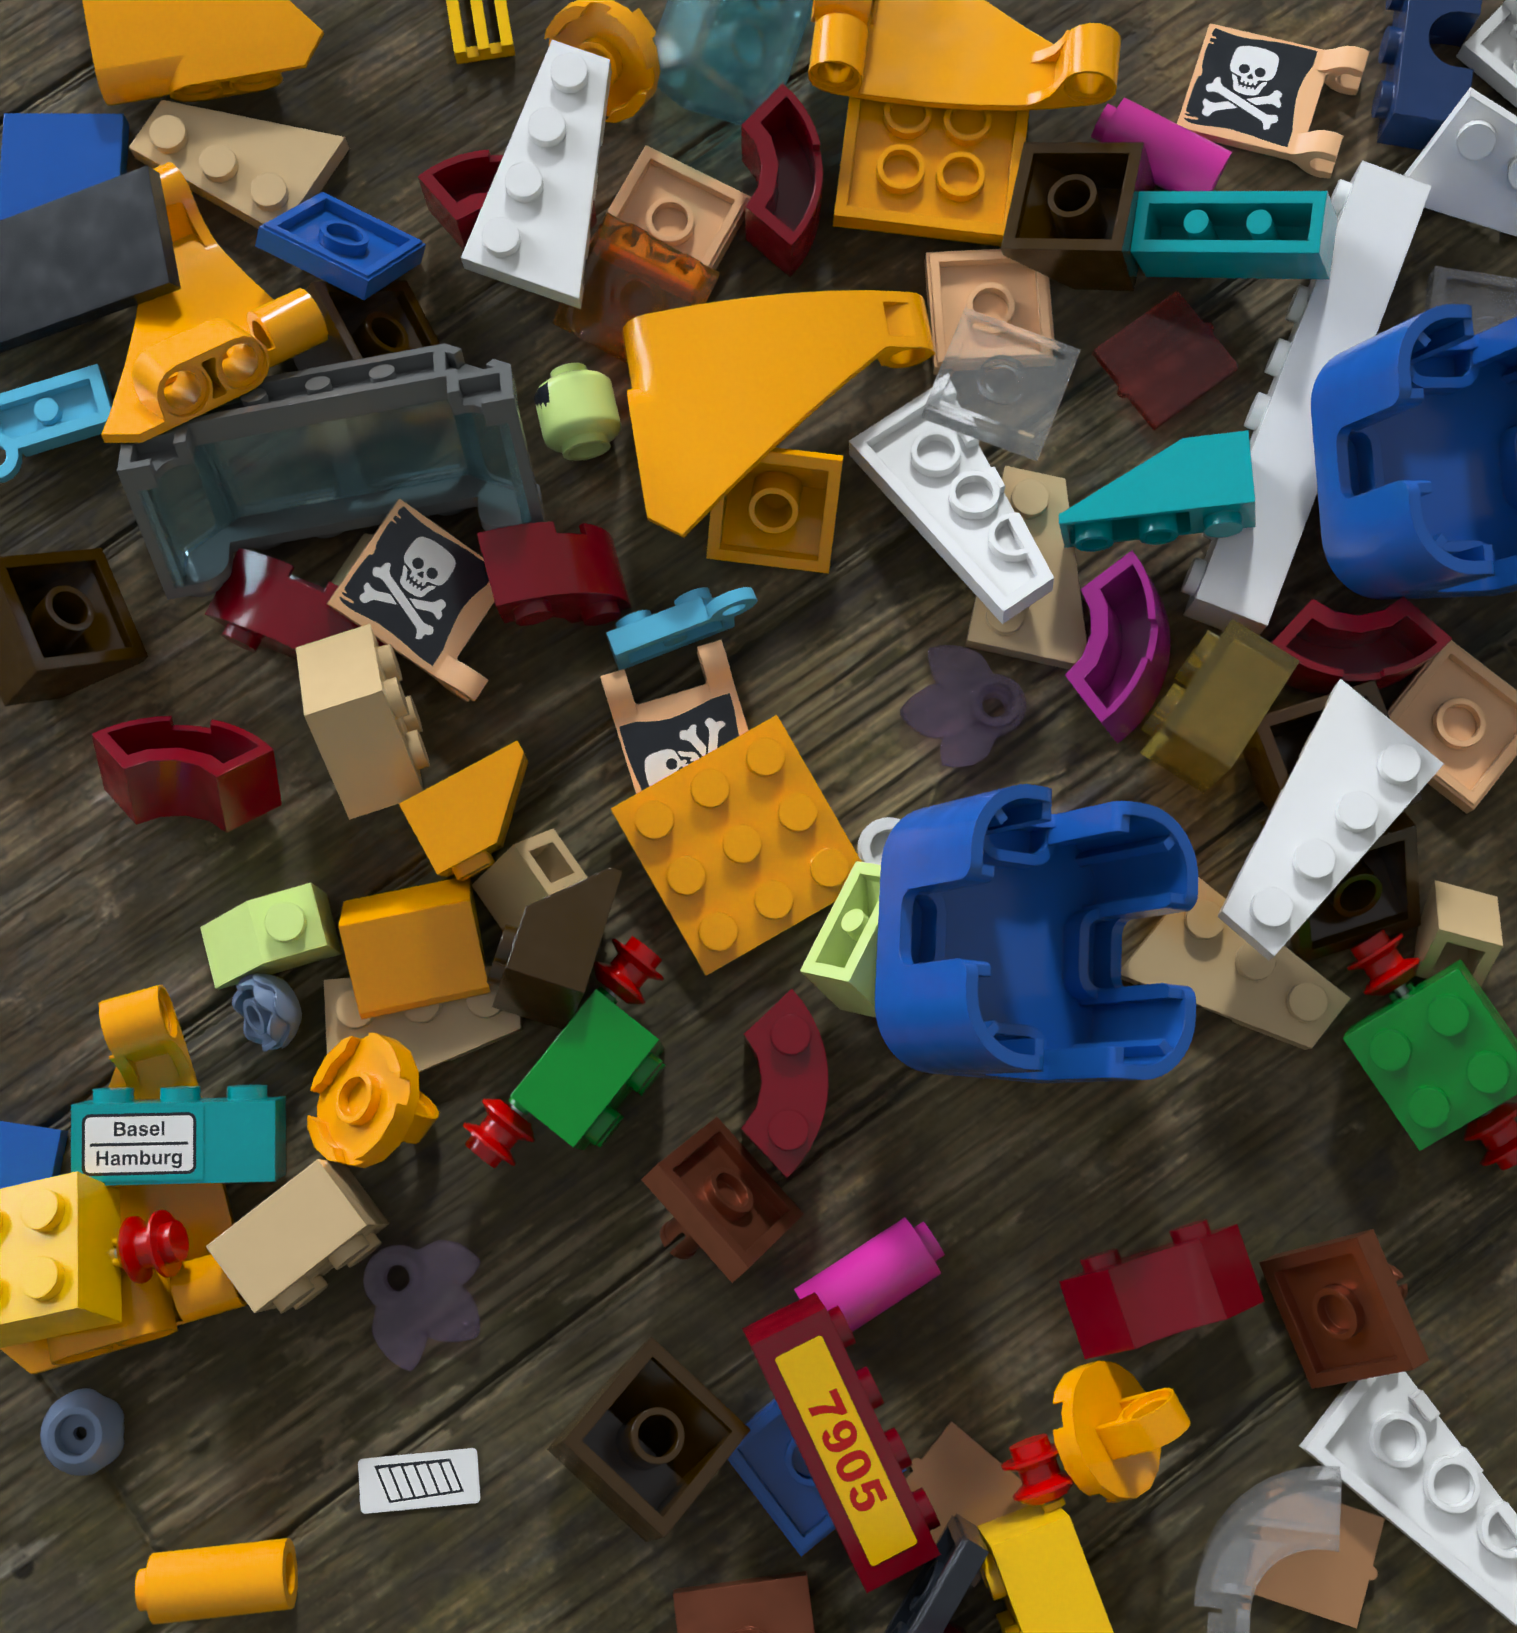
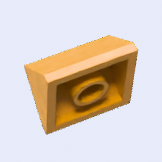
M775 447L710 511L706 559L829 574L843 455Z
M454 878L343 901L338 927L361 1020L491 993L489 983H487L488 974L470 878L463 882Z

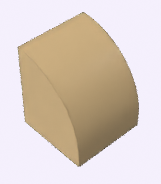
M553 828L513 844L472 884V887L503 931L506 924L519 928L527 905L588 877Z
M1435 880L1427 897L1421 916V925L1417 932L1414 958L1419 957L1421 961L1415 976L1428 979L1461 959L1481 987L1503 948L1498 897Z

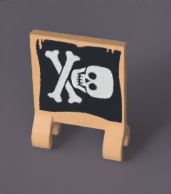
M1210 23L1177 124L1212 142L1289 160L1310 175L1319 178H1331L1343 135L1327 130L1309 132L1310 125L1324 83L1336 92L1346 95H1357L1370 51L1356 46H1342L1323 50Z
M399 498L327 605L359 627L371 624L375 637L386 645L391 644L394 651L431 675L446 689L465 702H468L469 699L475 701L489 681L474 669L457 660L459 654L495 602L484 559Z
M722 640L697 647L698 659L706 681L704 685L645 703L636 704L634 702L625 669L600 676L636 794L749 731Z

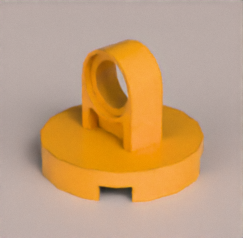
M576 0L557 13L546 28L544 39L546 40L550 37L549 46L551 41L555 40L610 59L612 74L606 116L609 117L605 122L617 123L633 117L656 92L661 71L657 47L652 38L657 32L640 8L631 12L629 8L613 0Z
M369 1033L368 1036L362 1039L354 1036L342 1039L325 1056L313 1078L310 1090L320 1094L317 1104V1117L307 1115V1128L314 1148L327 1160L348 1166L367 1168L384 1161L402 1142L419 1143L439 1118V1111L436 1105L419 1090V1071L411 1051L396 1039L378 1033Z
M1098 1360L1077 1366L1063 1375L1054 1391L1053 1404L1063 1402L1061 1412L1063 1427L1054 1429L1053 1435L1064 1469L1080 1491L1088 1496L1100 1494L1107 1499L1106 1502L1108 1503L1136 1499L1148 1491L1159 1471L1161 1447L1180 1437L1191 1424L1173 1389L1162 1388L1145 1392L1134 1375L1116 1362Z

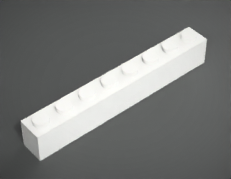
M1363 160L1350 182L1342 179L1338 181L1330 198L1338 219L1330 279H1311L1308 287L1299 284L1285 316V320L1294 323L1288 341L1281 338L1277 340L1264 373L1274 376L1267 395L1261 392L1257 393L1244 423V427L1254 430L1250 438V450L1255 492L1256 527L1243 528L1240 533L1223 538H1214L1207 536L1205 533L1202 534L1203 537L1212 541L1204 560L1198 557L1193 559L1183 582L1181 592L1191 595L1183 614L1184 616L1251 642L1268 626L1318 492L1311 419V394L1315 380L1323 366L1334 356L1376 336L1431 190V185Z

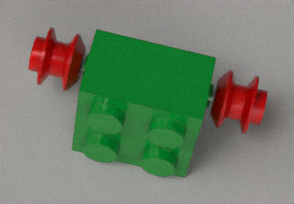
M1384 929L1376 932L1350 949L1356 960L1346 968L1348 971L1359 969L1365 971L1370 979L1363 991L1365 995L1384 996L1392 992L1389 995L1392 1001L1349 1026L1343 1037L1344 1041L1419 1151L1468 1123L1463 1139L1465 1141L1481 1140L1487 1149V1152L1480 1161L1482 1166L1497 1163L1501 1170H1506L1517 1165V1122L1515 1120L1517 1116V1103L1505 1102L1517 1095L1516 1037L1461 959L1414 986L1412 981H1408L1416 975L1421 960L1419 957L1404 959L1397 950V946L1404 935L1400 933L1389 938Z
M631 936L625 945L615 938L611 940L617 955L610 964L594 961L593 967L596 979L606 987V990L599 986L510 1095L508 1101L512 1106L501 1099H483L482 1103L488 1115L481 1124L476 1125L464 1122L463 1127L472 1134L465 1142V1145L491 1167L496 1169L502 1160L515 1166L516 1162L510 1150L517 1141L522 1140L534 1143L535 1136L532 1124L522 1116V1114L528 1115L529 1112L573 1148L584 1151L590 1143L601 1148L625 1118L617 1111L619 1106L632 1090L642 1096L666 1065L658 1058L665 1050L660 1040L616 1005L618 1002L616 997L626 1004L644 1005L646 1001L640 990L647 979L664 980V977L655 970L662 962V959L635 937Z

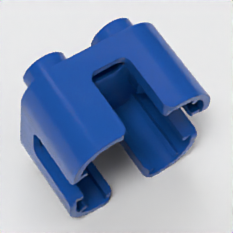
M1440 305L1371 337L1330 359L1319 372L1312 389L1311 419L1322 545L1326 559L1337 578L1353 592L1376 600L1400 599L1403 596L1406 599L1496 596L1517 591V316L1474 335L1471 305Z
M1030 784L1014 785L921 808L903 817L894 826L885 842L880 871L875 1014L881 1036L890 1051L905 1065L920 1072L1031 1083L1149 1080L1163 1076L1171 1071L1185 1056L1193 1038L1196 1022L1195 993L1189 986L1167 983L1124 987L1121 980L1122 933L1126 923L1132 919L1187 912L1195 906L1198 899L1197 860L1192 844L1180 824L1167 812L1158 807L1132 801H1113L1051 814L1052 789Z

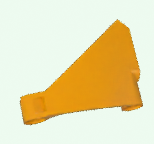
M82 0L95 73L100 91L108 106L155 99L164 95H170V98L176 101L198 102L271 89L283 82L282 72L307 68L324 36L323 30L290 0Z
M813 0L811 22H814L815 26L808 79L813 86L821 91L872 101L920 107L999 111L1043 110L1096 105L1110 100L1116 94L1121 37L1115 29L1101 23L1078 25L1071 30H1067L1063 37L1053 44L1024 27L986 0Z
M171 162L153 169L159 172L181 289L138 304L125 366L112 408L101 433L104 443H143L252 391L263 382L269 368L328 340V331L323 315L308 292L298 288L274 300L223 251L207 228L183 174Z
M879 290L785 293L691 305L644 314L628 321L623 326V338L632 389L627 390V397L648 521L684 538L778 444L873 361L878 359L881 366L889 368H906L918 365L928 360L932 355H936L924 298L913 292Z
M156 985L98 1003L102 1032L106 1044L112 1053L109 1056V1060L116 1065L109 1088L132 1087L134 1088V1099H160L161 1087L199 1086L174 1006L163 985ZM225 1183L110 1185L120 1190L121 1225L130 1216H139L148 1225L152 1213L161 1209L171 1213L175 1220L180 1221L184 1225L189 1239V1252L187 1258L182 1262L180 1271L174 1277L165 1278L155 1269L152 1278L148 1282L137 1284L128 1277L121 1267V1323L3 1347L0 1350L30 1374H38L156 1340L177 1332L178 1325L246 1306L247 1303L206 1248V1245L234 1224Z

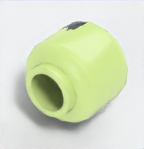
M568 363L556 367L550 373L551 378L542 383L534 395L542 436L546 446L562 453L565 459L574 461L591 459L604 454L610 449V442L616 438L621 430L619 413L609 377L599 371L587 370L586 365L582 363Z

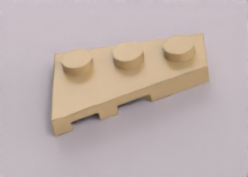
M161 100L130 144L129 149L135 159L152 169L167 162L173 163L183 174L191 191L259 229V226L319 194L348 152L349 146L346 138L338 135Z
M1005 466L1001 477L1005 485L1004 493L1014 512L1020 513L1054 576L1053 590L1004 624L976 596L965 647L1070 670L1082 657L1087 645L1075 547L1064 548L1058 515L1069 509L1066 479Z
M1199 877L1198 899L1195 906L1187 912L1164 915L1121 968V979L1135 985L1167 983L1189 986L1195 993L1197 1007L1229 1018L1236 1024L1304 1050L1313 1048L1351 999L1286 946H1283L1268 961L1217 917L1226 899Z
M492 966L486 967L488 976ZM351 978L324 980L327 1054L342 1039L349 1036L362 1039L368 1036L369 1033H378L398 1040L410 1050L419 1073L446 1061H453L523 1031V1017L492 1007L499 986L489 983L491 993L361 1020Z

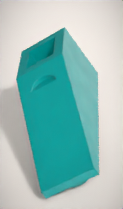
M1249 430L1182 438L1058 515L1064 548L1076 547L1081 551L1095 552L1108 549L1115 542L1140 540L1145 544L1159 545L1172 542L1179 535L1205 533L1209 537L1223 538L1236 535L1243 528L1256 527L1255 492Z

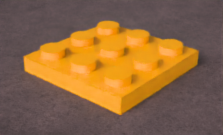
M849 97L833 226L1001 246L1024 142H1026L1029 110L999 111L933 108Z
M777 715L611 808L612 814L705 976L834 903L855 862H862Z

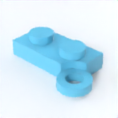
M98 364L0 393V449L6 452V459L0 465V483L11 480L20 471L23 462L22 453L28 457L102 433L113 405V399L105 372Z
M751 587L738 588L712 598L709 588H697L679 596L674 601V607L652 615L650 610H641L626 615L616 622V629L606 632L618 669L629 668L735 627L734 617L751 609L758 601Z

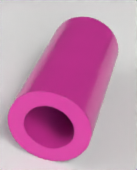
M1125 97L1117 108L1110 104L1106 105L1091 135V138L1099 142H1144L1155 185L1167 191H1213L1232 155V151Z
M904 1217L795 1288L794 1291L799 1299L815 1292L827 1310L838 1305L853 1332L939 1276L941 1272L935 1261L945 1256L924 1221L912 1227L910 1222Z

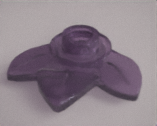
M940 645L929 648L928 663L936 684L925 687L907 700L900 710V716L918 734L929 738L942 739L940 759L944 767L962 768L972 766L988 756L996 737L1010 734L1021 724L1026 712L1024 692L1011 678L992 674L983 656L974 650L954 645ZM988 698H997L1003 702L1005 713L998 717L989 716L984 711L982 703Z
M437 1240L419 1250L406 1245H391L376 1252L368 1261L364 1271L363 1283L368 1298L376 1305L372 1334L379 1348L397 1366L408 1371L413 1370L423 1355L429 1337L437 1341L460 1342L479 1336L480 1316L478 1307L471 1294L462 1285L475 1274L481 1264V1260L467 1247L458 1242ZM395 1265L403 1266L409 1273V1283L402 1291L392 1289L387 1282V1274Z

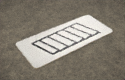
M475 1448L363 1458L358 1462L361 1512L364 1514L471 1504L480 1501L478 1453Z

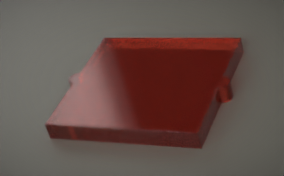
M1178 291L1095 348L1092 353L1118 386L1117 395L1120 398L1127 397L1153 430L1224 381L1239 368V365L1213 335V324H1204Z

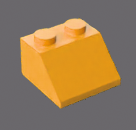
M518 741L399 803L437 875L449 877L454 874L457 880L463 882L489 869L495 863L491 853L503 848L528 765V760Z

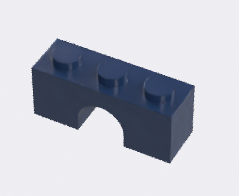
M1386 0V10L1394 11L1392 26L1386 28L1379 50V63L1387 65L1385 81L1381 80L1376 88L1371 110L1372 118L1380 119L1377 143L1423 150L1472 86L1474 69L1455 67L1444 63L1433 53L1430 45L1446 44L1461 47L1480 16L1482 0Z

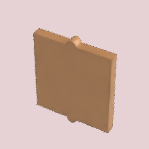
M952 1421L948 1423L921 1459L915 1457L911 1460L913 1464L910 1466L912 1471L905 1478L911 1492L921 1487L924 1489L941 1524L938 1528L930 1531L935 1544L951 1516L955 1517L956 1513L978 1526L1030 1506L1013 1500L1012 1495L1022 1485L1021 1479L1011 1471H1003L1001 1468L1002 1463ZM979 1571L977 1572L975 1578L971 1583L973 1587H975L982 1578Z
M1269 1479L1257 1526L1251 1527L1248 1530V1536L1253 1541L1240 1589L1357 1629L1369 1580H1374L1378 1576V1571L1373 1567L1385 1518Z

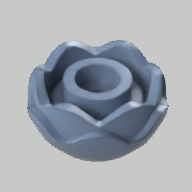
M255 973L242 978L236 986L238 990L232 998V1006L236 1012L244 1017L243 1031L245 1037L252 1042L262 1044L264 1052L280 1047L282 1049L285 1048L296 1036L302 1021L301 1007L294 991L285 980L270 974Z
M90 1388L74 1390L58 1399L47 1411L40 1432L41 1446L49 1462L60 1471L75 1476L95 1474L113 1462L120 1455L124 1447L123 1436L125 1426L123 1410L116 1401ZM79 1427L86 1429L87 1435L84 1439L78 1438L76 1434Z

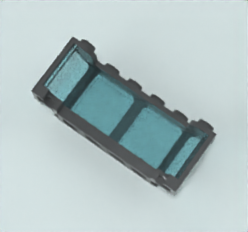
M444 343L266 376L263 382L252 391L143 443H121L117 473L167 600L186 596L205 597L217 592L230 577L233 566V554L239 548L266 550L277 547L284 542L311 537L331 538L348 530L375 525L380 526L399 498L424 516L435 514L449 516L458 514L467 508L478 507L481 525L485 531L519 524L545 522L540 486L536 484L520 417L516 384L511 364L492 359L486 364L487 369L465 364L461 348Z

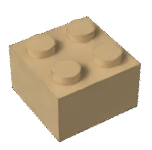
M367 624L296 647L304 717L349 820L399 804L424 791L420 769L429 767L430 763L420 735L423 729L411 695L404 696L400 681L403 680L391 644L379 647L371 624Z
M317 1159L206 1245V1248L254 1313L277 1308L282 1314L292 1307L298 1310L325 1290L328 1284L322 1276L331 1269L335 1268L338 1270L346 1264L351 1268L375 1251L382 1244L376 1234L390 1223L346 1165Z

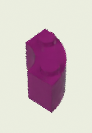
M1133 550L1081 589L1090 608L1091 634L1082 657L1065 674L1117 744L1139 725L1153 706L1165 680L1171 647L1169 622L1163 601Z

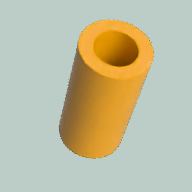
M291 1538L152 1553L148 1559L147 1567L139 1569L136 1575L135 1599L137 1608L140 1612L147 1611L148 1617L154 1625L293 1609L298 1588L297 1558Z

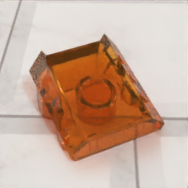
M607 212L589 245L588 259L585 262L583 277L584 290L581 309L561 302L552 323L628 364L623 338V326L628 321L648 313L705 304L720 273L694 257L682 253L654 238L637 225L627 223Z

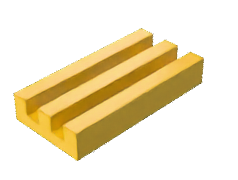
M446 0L457 64L515 56L507 0H494L501 42L490 44L483 1L470 0L477 46L466 47L459 0Z

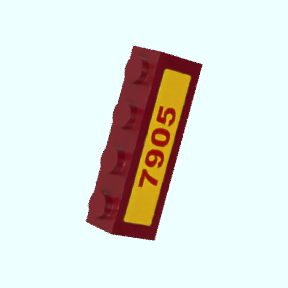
M814 1292L742 1328L866 1593L941 1555L930 1531L941 1526L939 1519L924 1489L921 1487L911 1492L902 1470L912 1466V1461L895 1427L883 1432L874 1409L884 1405V1401L868 1368L865 1366L855 1371L845 1349L856 1344V1341L839 1306L837 1305L827 1310Z

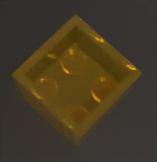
M1231 619L1218 636L1208 630L1198 645L1190 652L1174 677L1175 680L1183 684V687L1173 683L1142 726L1141 730L1150 735V738L1140 753L1197 790L1205 793L1233 767L1298 665L1299 660L1234 619Z

